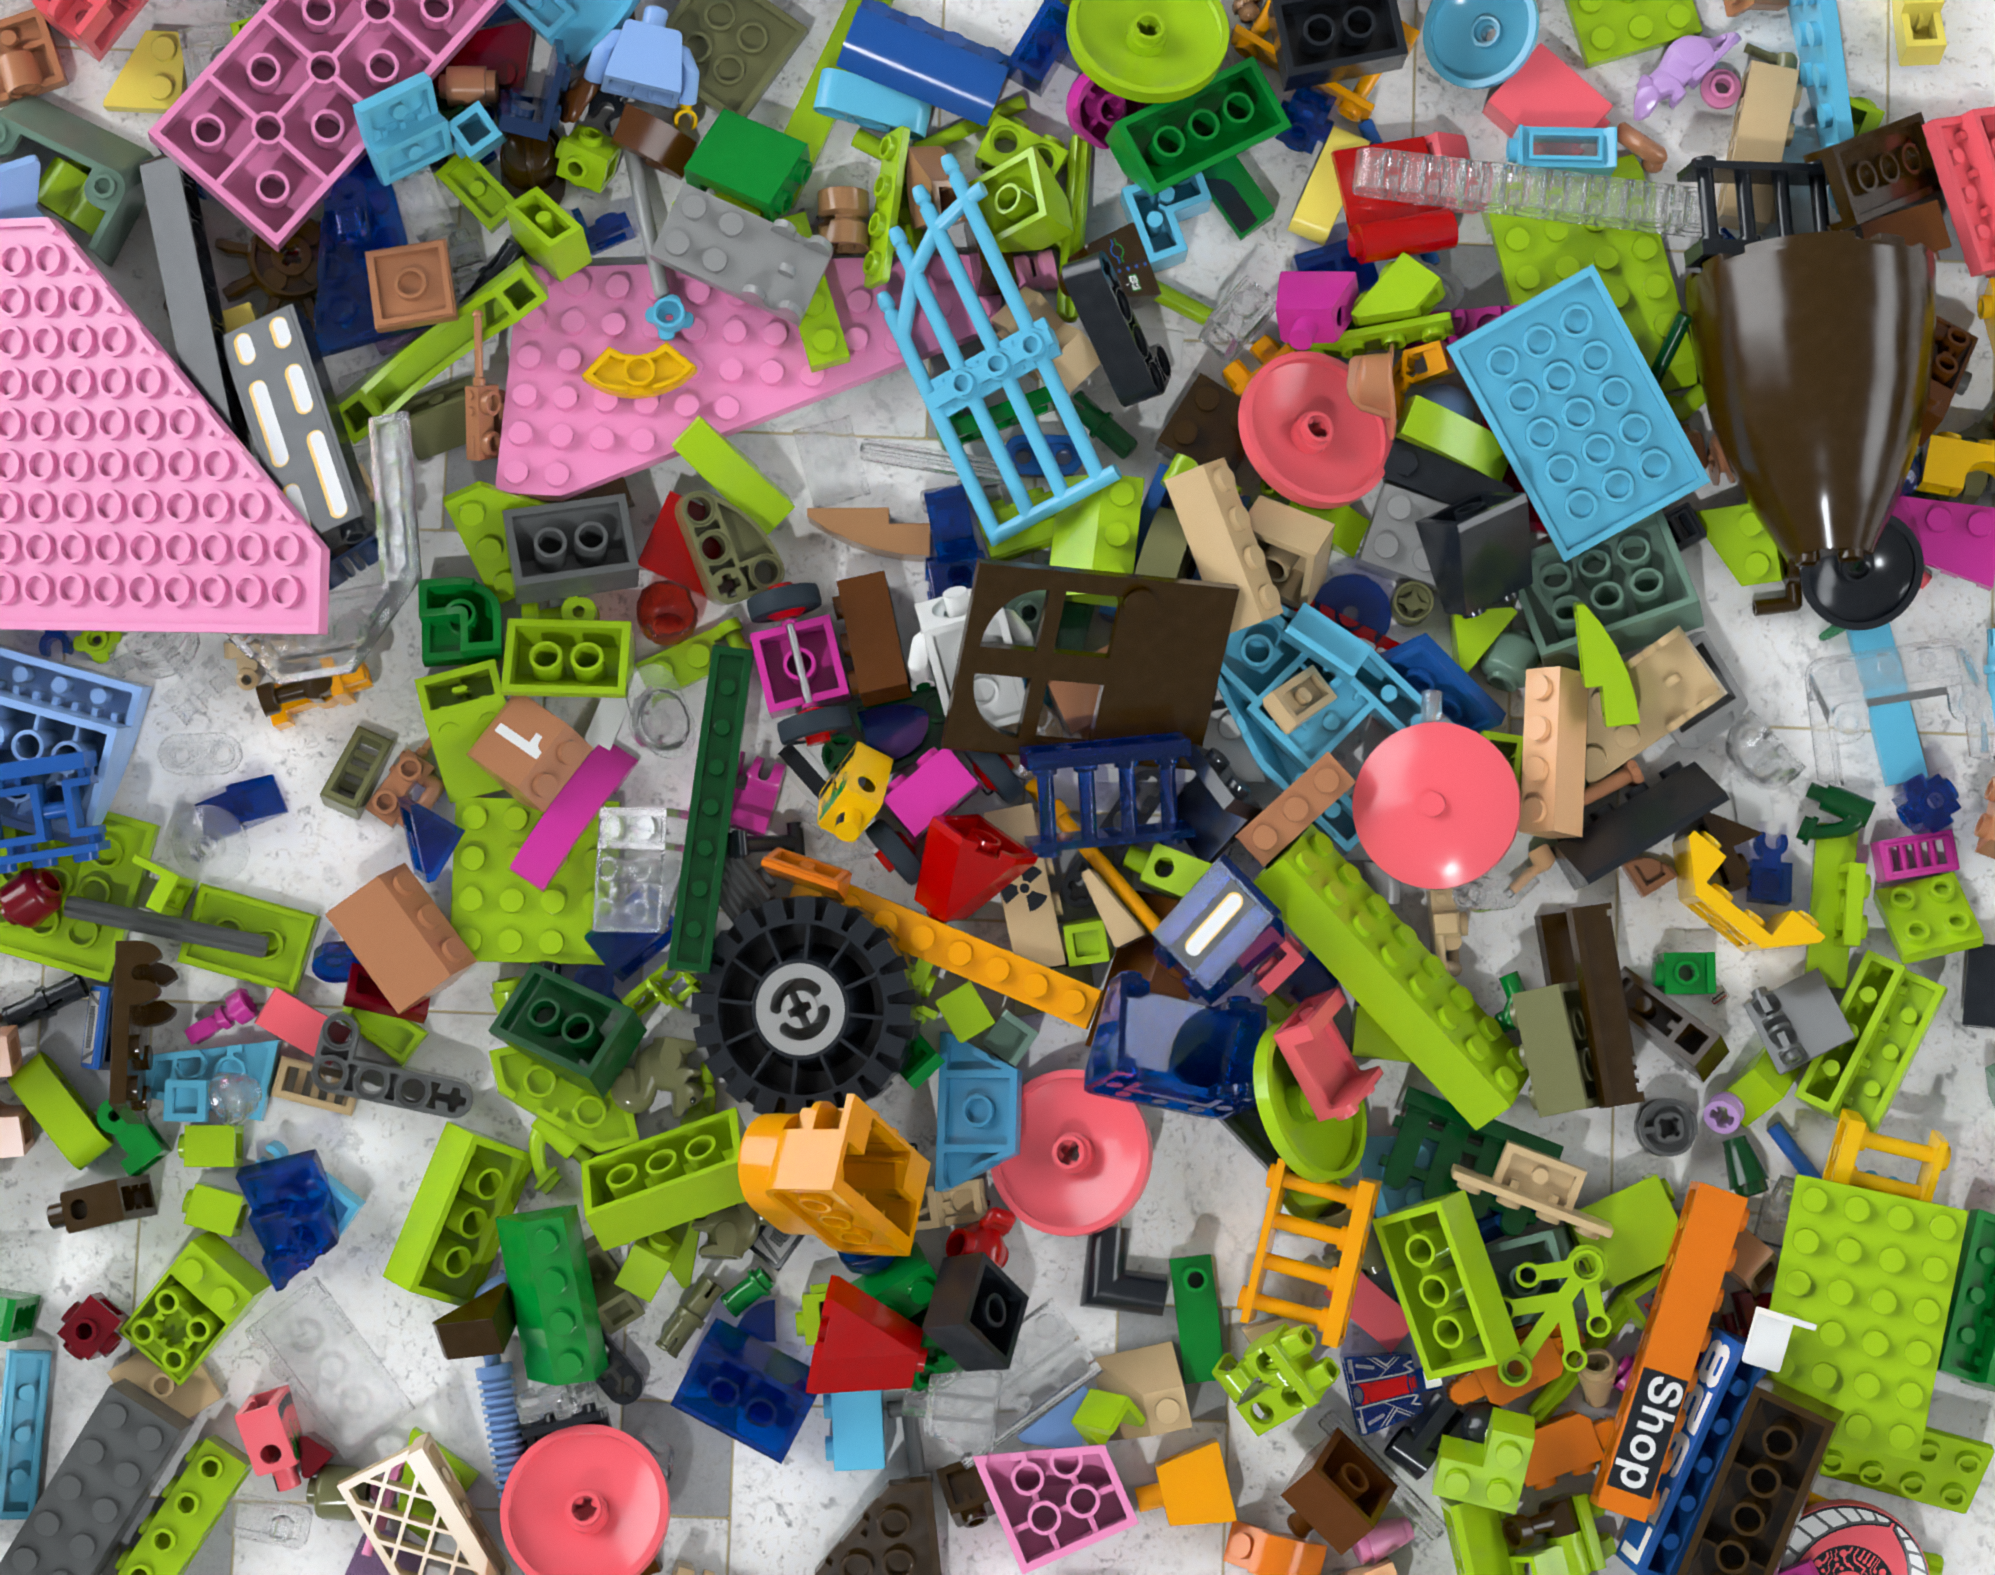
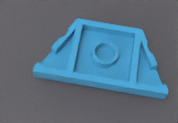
M940 1032L939 1055L945 1062L939 1067L935 1191L947 1192L1020 1154L1022 1071L966 1041L964 1043L958 1042L955 1035L949 1032Z

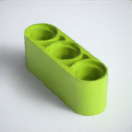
M40 1051L13 1076L7 1078L9 1085L66 1159L78 1170L84 1169L115 1144L112 1135L99 1126L96 1114L57 1064L46 1053Z

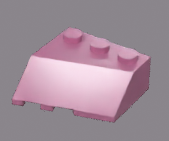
M1105 1444L972 1456L1022 1575L1139 1524Z

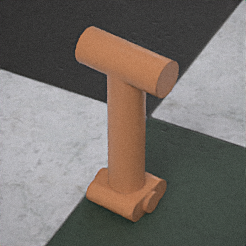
M1628 760L1620 766V771L1584 788V806L1626 785L1635 787L1643 783L1644 776L1636 761Z

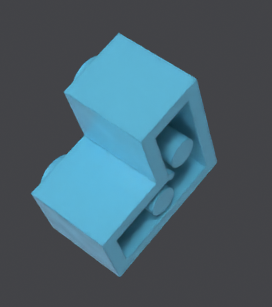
M1202 172L1154 196L1148 194L1136 183L1121 189L1120 204L1128 224L1134 222L1153 273L1186 261L1188 248L1178 223L1209 212L1212 200Z

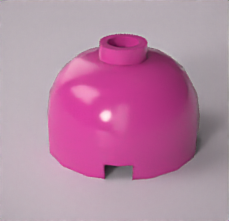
M1083 72L1073 82L1068 92L1065 112L1070 127L1079 138L1100 149H1109L1105 137L1114 123L1144 109L1145 103L1116 96L1098 86Z

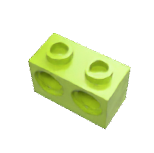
M997 114L975 154V168L986 173L1033 146L1038 149L1043 158L1051 162L1052 167L1050 170L1058 181L1068 163L1069 150L1064 148L1065 145L1062 141L1052 135L1044 134L1041 137L1028 130L1029 126L1021 119L1014 116H1008L1006 119ZM1007 139L1014 142L1017 147L1011 153H1001L995 148L996 143Z

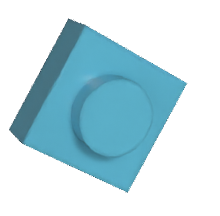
M165 1079L163 1121L209 1122L210 1080Z

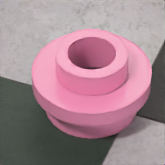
M1716 69L1709 72L1700 85V94L1703 101L1709 107L1719 110L1727 109L1734 105L1741 93V84L1738 77L1726 69ZM1718 82L1724 83L1728 88V92L1724 94L1719 93L1715 89V84Z

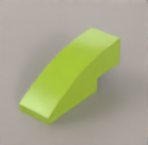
M1419 395L1408 398L1397 424L1395 437L1434 452L1497 481H1502L1509 462L1493 432Z
M700 415L671 444L725 499L753 519L767 536L795 508L786 492L762 473L757 464Z
M1573 602L1581 683L1585 688L1599 687L1603 724L1606 727L1640 724L1636 696L1628 671L1615 644L1583 602Z

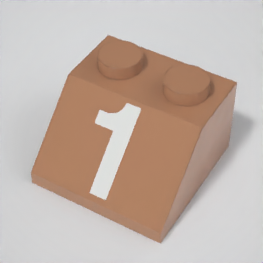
M511 696L466 755L518 802L544 813L593 750V747L566 722L528 696Z

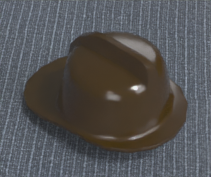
M550 129L546 142L508 133L505 137L507 141L501 145L500 150L502 186L514 199L538 186L555 203L560 205L565 196L566 179L556 175L559 159L555 157V152L560 141L559 136L554 130Z

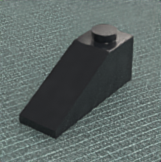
M1397 439L1394 440L1384 465L1385 474L1382 477L1384 483L1449 505H1453L1481 491L1512 493L1515 491L1513 487L1434 452Z

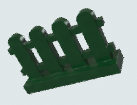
M1408 1086L1400 1094L1395 1108L1404 1112L1403 1117L1397 1114L1394 1116L1391 1126L1398 1128V1132L1390 1155L1382 1154L1378 1165L1385 1168L1382 1180L1384 1185L1390 1190L1397 1191L1407 1185L1410 1178L1423 1182L1421 1196L1425 1201L1462 1190L1456 1186L1457 1182L1453 1181L1450 1172L1453 1163L1459 1165L1462 1154L1476 1159L1473 1171L1493 1177L1507 1139L1558 1159L1561 1157L1564 1146L1495 1119L1476 1131L1449 1101ZM1429 1122L1443 1127L1442 1132L1428 1127ZM1423 1138L1437 1143L1428 1171L1414 1166ZM1467 1138L1482 1142L1481 1146L1466 1142ZM1481 1190L1480 1195H1476L1466 1191L1476 1221L1486 1214L1488 1208L1502 1213L1499 1227L1507 1236H1516L1524 1231L1527 1224L1535 1225L1537 1217L1534 1212H1531L1532 1209L1521 1205L1519 1210L1512 1209L1498 1203L1496 1198L1492 1196V1193Z

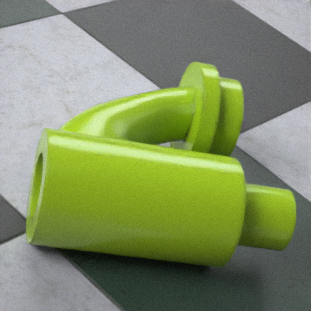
M537 1117L532 1123V1130L529 1136V1153L534 1173L538 1180L534 1189L537 1192L541 1190L547 1195L560 1182L563 1176L558 1173L559 1168L556 1166L549 1169L545 1152L546 1143H549L566 1160L573 1157L580 1165L581 1162L593 1158L594 1154L586 1146Z

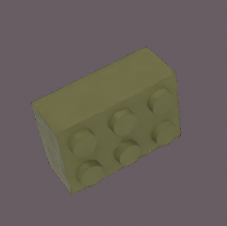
M1578 981L1559 983L1511 994L1513 1003L1510 1004V1016L1514 1026L1519 1028L1522 1044L1519 1046V1055L1522 1065L1529 1071L1532 1084L1528 1089L1529 1099L1532 1107L1538 1110L1539 1118L1598 1106Z

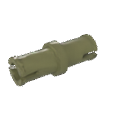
M703 1275L684 1305L678 1304L674 1310L677 1313L655 1344L677 1359L678 1354L697 1328L702 1329L706 1323L703 1321L704 1317L725 1290Z

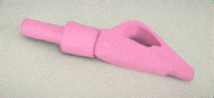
M405 1461L392 1468L389 1479L400 1482ZM372 1484L370 1496L376 1504L379 1486ZM386 1488L381 1505L391 1508L397 1491ZM378 1515L376 1527L379 1532H385L388 1518ZM367 1537L361 1554L371 1557L374 1547Z

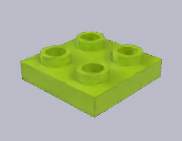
M1954 871L1874 891L1873 900L1902 965L1983 946V932Z

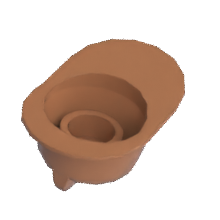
M1393 343L1390 344L1388 353L1352 357L1348 365L1346 384L1347 394L1353 405L1360 411L1385 418L1386 430L1390 441L1395 440L1397 423L1392 376Z

